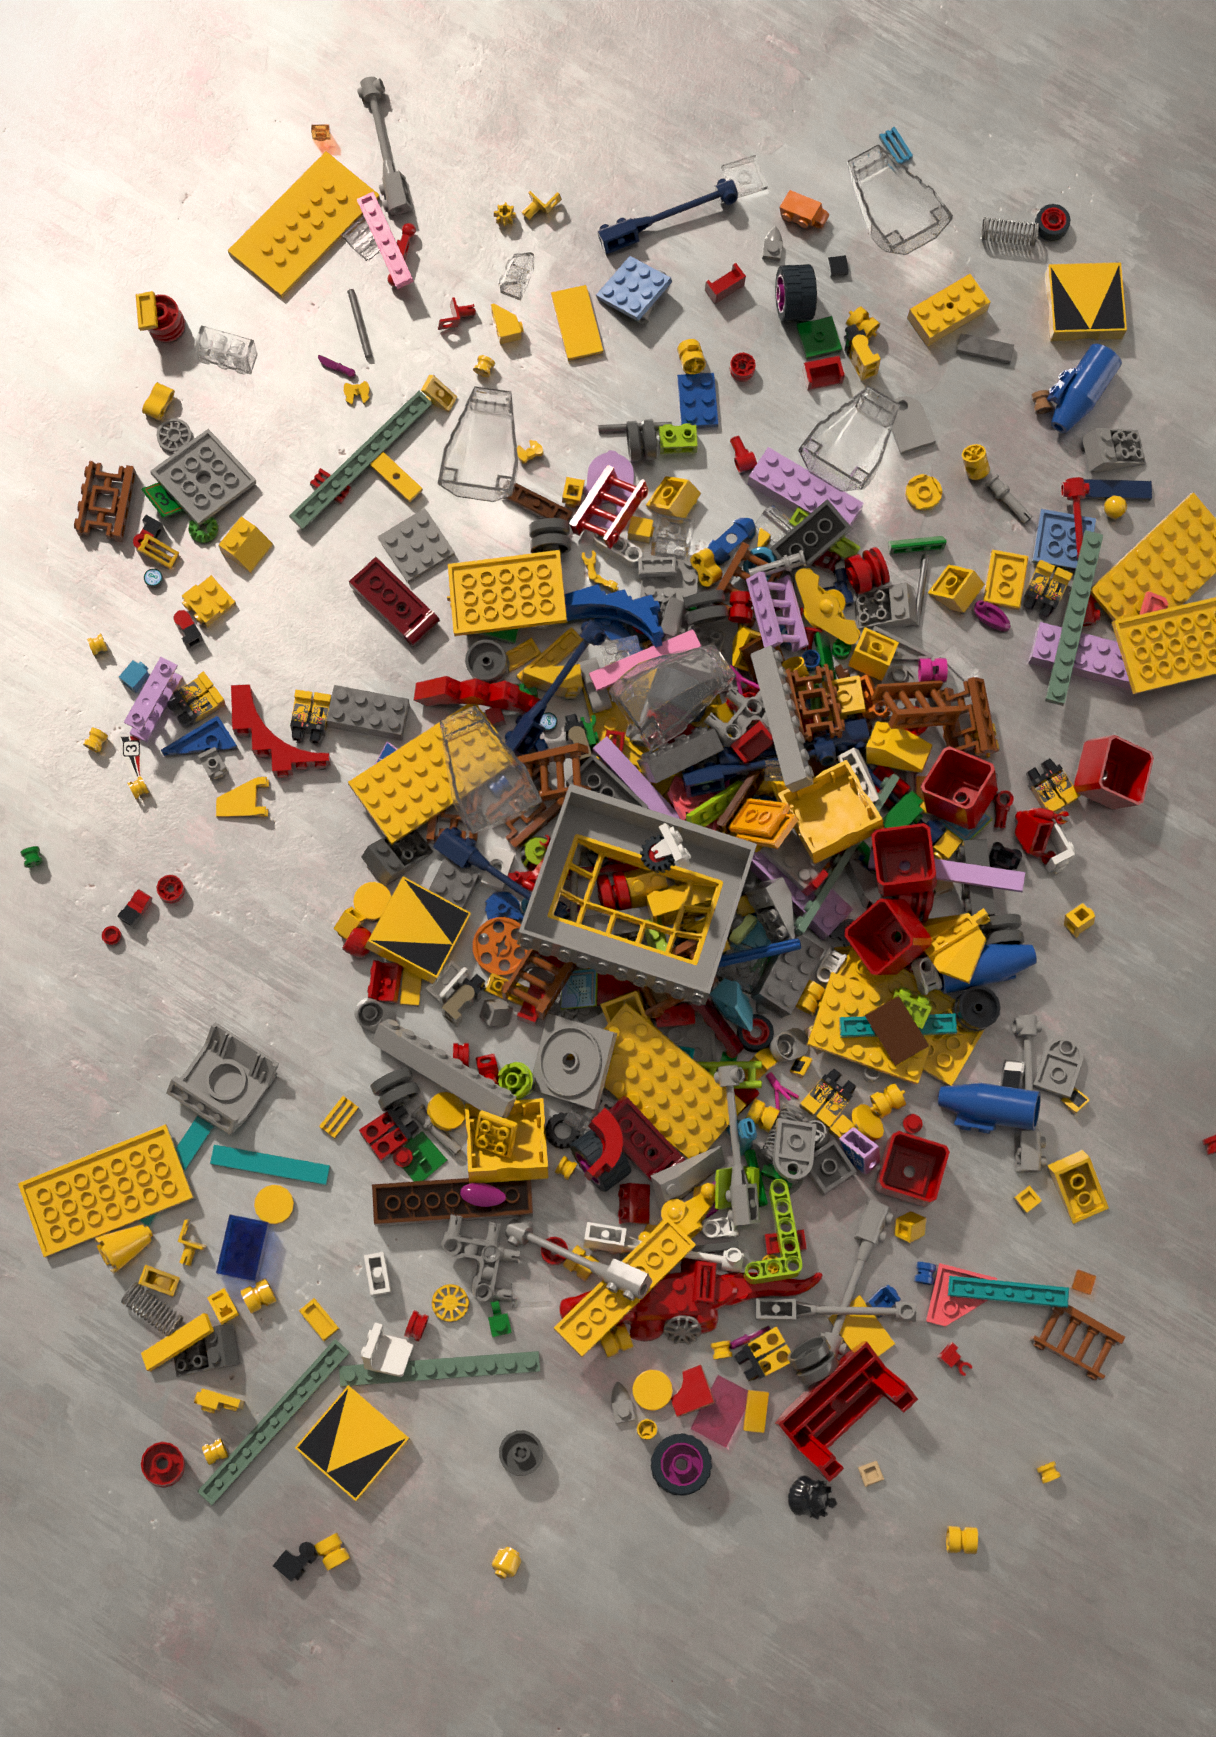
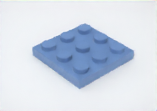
M629 256L600 289L596 297L603 303L639 321L669 287L672 280L671 277Z
M1046 509L1040 510L1032 563L1038 564L1039 560H1043L1055 567L1075 571L1078 559L1074 514ZM1082 516L1083 535L1085 530L1094 532L1096 518Z

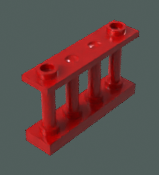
M607 465L569 523L573 534L580 536L586 529L604 537L607 548L611 549L619 540V535L642 500L648 495L649 490L645 480L641 479L638 486H634L618 479L614 467ZM615 485L632 492V495L628 501L608 493L611 487ZM606 500L623 507V509L617 516L598 507L602 501ZM597 515L614 523L607 531L589 523L592 516Z

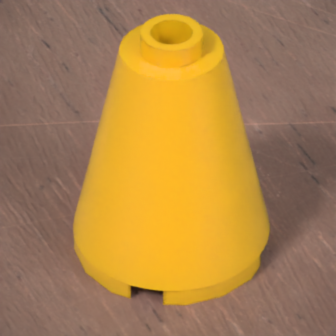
M141 1224L95 1238V1242L100 1243L97 1245V1249L105 1264H111L113 1268L110 1271L114 1274L151 1243L153 1234L148 1226L144 1227Z

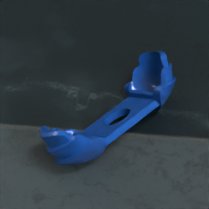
M739 518L734 520V524L718 539L710 541L707 548L713 552L717 565L730 559L729 553L747 537L750 540L753 539L756 534L753 519ZM727 535H736L737 541L735 543L727 542Z

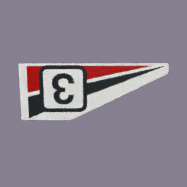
M120 734V753L136 781L137 777L141 776V740L130 734Z

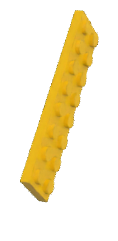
M667 1217L622 1262L650 1276L653 1282L646 1292V1296L696 1247V1244ZM602 1280L554 1327V1330L582 1358L641 1299L635 1297L634 1301L625 1298L623 1296L624 1292L619 1289L617 1293L611 1292L606 1288L607 1284Z

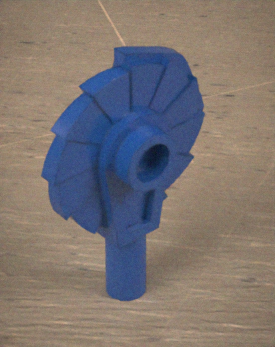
M494 892L485 901L487 903L485 912L488 920L506 917L515 921H523L525 914L520 910V902L510 892ZM500 921L494 923L495 925L498 924L500 926H504V924Z

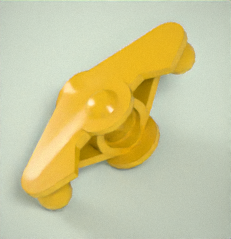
M810 568L799 569L795 574V580L805 607L803 614L814 628H822L847 644L856 643L860 638L861 632L857 628L855 620H847L842 612L846 605L844 595L835 589L825 591L819 586V575L815 574Z
M705 1183L695 1187L693 1198L686 1202L679 1199L667 1201L662 1207V1220L658 1225L669 1217L690 1239L694 1238L702 1231V1222L715 1202V1185ZM647 1224L643 1232L638 1236V1240L643 1241L658 1225Z

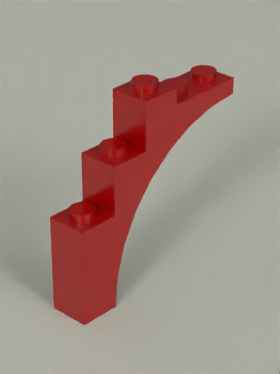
M443 676L417 682L413 701L425 706L440 704L482 705L525 714L541 699L519 690V686L508 681L489 684L474 678L460 682L449 676Z
M250 684L231 685L232 730L238 736H248L252 733V751L254 755L258 757L272 755V772L274 776L287 778L288 775H293V768L305 770L307 767L315 766L317 769H323L326 766H331L329 753H314L298 749L279 739L265 726L254 706Z

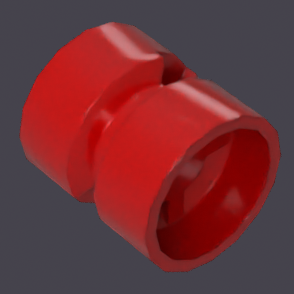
M731 592L729 604L732 607L729 608L728 620L738 624L751 623L753 603L750 592Z

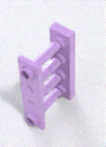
M758 572L746 579L764 648L770 645L774 648L783 642H790L793 652H796L809 645L790 575H786L776 582H767L765 573ZM769 590H776L779 600L771 599ZM774 607L782 609L783 617H776ZM779 625H786L788 635L781 634Z
M163 657L159 658L124 720L125 724L132 727L129 732L130 735L146 743L149 741L168 707L166 703L173 698V693L177 691L183 680V676L175 673L178 667L177 664Z

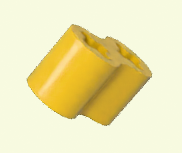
M157 382L143 405L142 413L160 421L168 405L173 400L175 390Z
M704 548L691 556V565L698 572L699 582L703 586H711L722 579V570L715 563L714 554L710 549Z

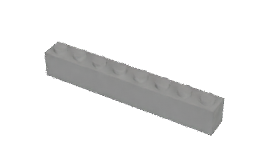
M770 645L751 653V658L784 783L793 793L812 785L814 773L811 766L808 765L809 755L803 746V743H805L804 737L799 732L800 721L794 713L796 706L790 698L791 688L785 680L787 673L781 665V661H783L782 655L779 650L776 651Z
M387 1019L379 1023L371 1042L373 1045L479 1110L502 1118L509 1116L517 1098L510 1090L498 1086L492 1079L480 1075L477 1070L467 1067L459 1059L452 1058L444 1050L434 1047L428 1040L421 1039L413 1031L403 1028L396 1021Z

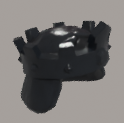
M805 1475L793 1482L788 1493L789 1507L795 1515H808L810 1518L813 1517L819 1520V1516L826 1517L828 1515L825 1511L828 1506L834 1508L838 1503L835 1498H829V1493L833 1489L830 1486H826L827 1481H814Z

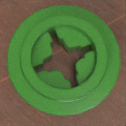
M210 517L202 523L204 526L208 525L206 526L207 533L203 530L199 531L200 526L191 520L188 531L193 540L207 543L216 537L218 533L216 519Z

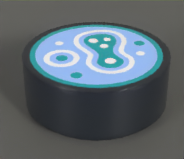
M155 568L147 570L144 574L145 584L150 588H158L163 583L162 573Z
M545 712L540 722L545 727V732L555 730L558 723L557 717L551 712Z

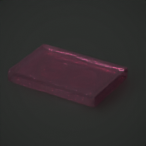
M717 1375L710 1389L715 1403L699 1410L690 1429L726 1448L746 1409L748 1390Z

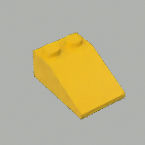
M580 664L574 665L554 695L565 697V699H574L580 694L583 687ZM565 665L523 669L521 682L547 692Z
M877 721L866 746L867 763L922 773L933 744L903 728L891 729L888 723Z
M1083 1150L1047 1165L1053 1183L1073 1224L1109 1209L1092 1161Z

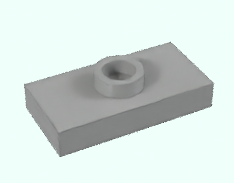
M638 558L639 578L676 576V558Z

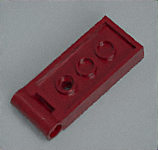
M377 557L373 558L349 581L350 587L411 646H414L440 622L439 617ZM404 608L405 611L400 612L399 609Z
M623 1096L608 1110L620 1126L623 1136V1153L650 1182H652L651 1175L686 1160L628 1097ZM649 1149H652V1153L648 1155Z

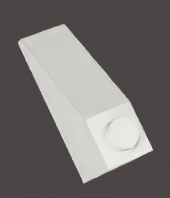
M852 748L837 756L840 763L845 760L848 761L859 779L863 791L871 801L879 800L876 788L859 750Z

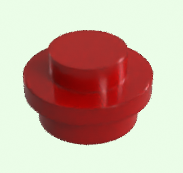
M108 926L102 931V940L108 945H115L121 939V932L115 926Z
M909 1114L903 1120V1127L908 1133L915 1134L922 1128V1119L916 1114Z
M400 1147L393 1153V1161L399 1167H406L412 1162L413 1156L408 1148Z

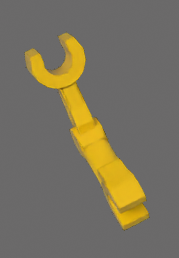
M592 551V557L589 559L585 557V552H582L581 557L588 569L589 580L604 586L611 593L616 592L619 588L617 587L618 583L613 580L608 581L596 574L595 551Z

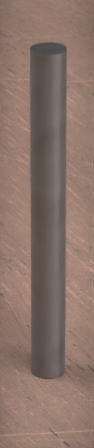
M349 289L347 293L365 358H370L372 353L354 289Z
M672 421L653 422L654 429L659 430L660 426L672 424ZM626 424L598 425V432L626 431Z
M922 554L916 594L918 624L912 625L915 627L920 626L929 562L928 554Z

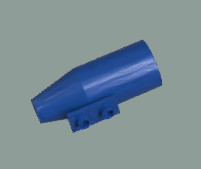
M1092 344L1076 368L1064 370L1058 378L1060 380L1050 389V395L1046 399L1057 404L1051 421V426L1056 431L1067 433L1095 407L1122 365L1120 357L1113 350L1101 344Z
M1025 944L984 945L970 984L938 972L942 982L941 991L943 994H948L974 986H984L1015 979L1017 973L1037 963L1035 949L1033 945Z
M987 1083L941 1086L938 1106L957 1113L954 1125H960L959 1129L971 1131V1127L979 1128L978 1132L990 1134L991 1130H996L995 1125L1035 1131L1041 1103V1093L1039 1091Z

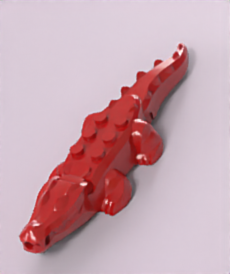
M683 1258L681 1260V1272L668 1273L615 1326L623 1323L630 1324V1338L643 1342L653 1341L664 1333V1324L667 1320L686 1315L695 1318L701 1325V1334H706L713 1331L717 1326L719 1320L718 1309L724 1306L738 1305L756 1298L797 1296L813 1288L819 1283L823 1275L818 1272L802 1280L784 1279L750 1284L745 1280L744 1272L716 1274L714 1303L708 1304L693 1302L695 1262L701 1260ZM701 1266L700 1296H699V1297H701L703 1266ZM708 1267L706 1298L709 1297L710 1267ZM748 1272L752 1277L759 1275V1273ZM591 1291L579 1296L563 1299L559 1305L561 1319Z

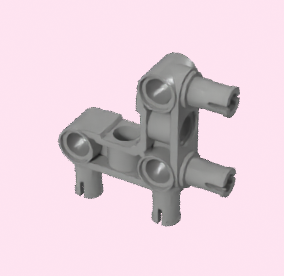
M733 687L725 696L738 707V711L728 723H724L711 712L704 721V723L715 729L721 744L725 747H731V744L746 732L747 727H753L759 721L764 722L770 729L761 692L759 691L755 697L745 698Z
M451 1214L448 1232L444 1233L441 1247L448 1255L457 1258L469 1257L476 1259L478 1265L476 1275L473 1276L472 1280L473 1295L481 1302H490L493 1299L511 1302L512 1290L496 1288L495 1281L499 1262L504 1260L518 1263L520 1251L505 1249L500 1245L498 1237L502 1224L489 1221L487 1237L484 1240L465 1237L459 1234L463 1217ZM451 1240L455 1241V1248L448 1250L446 1244ZM493 1247L494 1254L490 1257L485 1256L486 1249ZM486 1287V1293L479 1296L477 1294L478 1289Z

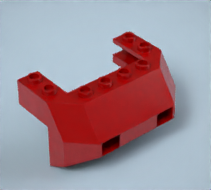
M867 1341L861 1342L839 1359L840 1363L835 1371L822 1380L813 1383L785 1409L775 1422L788 1441L828 1482H831L844 1469L835 1460L836 1457L828 1448L847 1432L855 1422L861 1419L869 1409L876 1405L883 1396L903 1413L918 1400L910 1387L884 1365Z

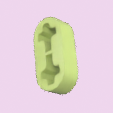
M749 913L744 918V921L734 929L729 940L739 945L755 927L758 919Z

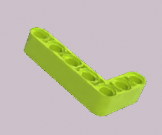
M782 1179L774 1180L769 1189L781 1258L749 1263L745 1268L744 1278L750 1284L795 1278L802 1269V1259L787 1183ZM781 1187L784 1192L777 1194L773 1188ZM785 1206L787 1212L781 1213L777 1210V1207ZM782 1225H788L791 1230L789 1232H784L781 1230L780 1227ZM791 1244L794 1246V1250L786 1251L784 1245ZM794 1263L798 1269L791 1271L787 1265ZM774 1266L778 1269V1273L771 1274L768 1268ZM755 1269L759 1275L752 1277L748 1274V1271Z

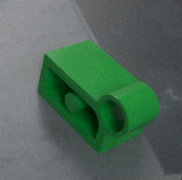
M911 791L908 795L906 794L883 818V826L891 828L912 825L913 823L917 824L924 817L921 814L923 809L920 807L924 801L914 791Z

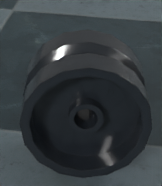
M974 986L956 997L952 1006V1014H956L958 1027L964 1031L975 1033L984 1030L996 1022L1000 1015L1001 1006L998 997L992 990L983 986Z

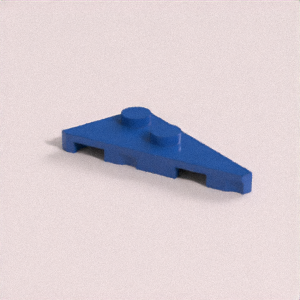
M217 715L161 749V752L164 756L205 752L214 747L216 750L235 749L237 745Z

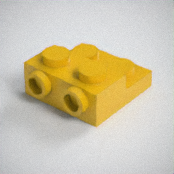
M212 575L198 586L195 584L182 595L183 602H181L188 611L192 610L195 613L194 618L200 625L204 623L206 627H209L236 605V602Z
M859 675L832 681V685L836 686L837 689L836 703H840L841 706L840 720L848 719L847 715L866 712ZM822 682V687H823V688L825 687V692H826V695H827V690H826L825 682ZM830 708V713L827 717L828 721L833 722V716Z
M202 1388L201 1392H197L194 1403L201 1405V1410L215 1414L216 1410L221 1411L222 1406L235 1412L237 1408L243 1409L245 1401Z

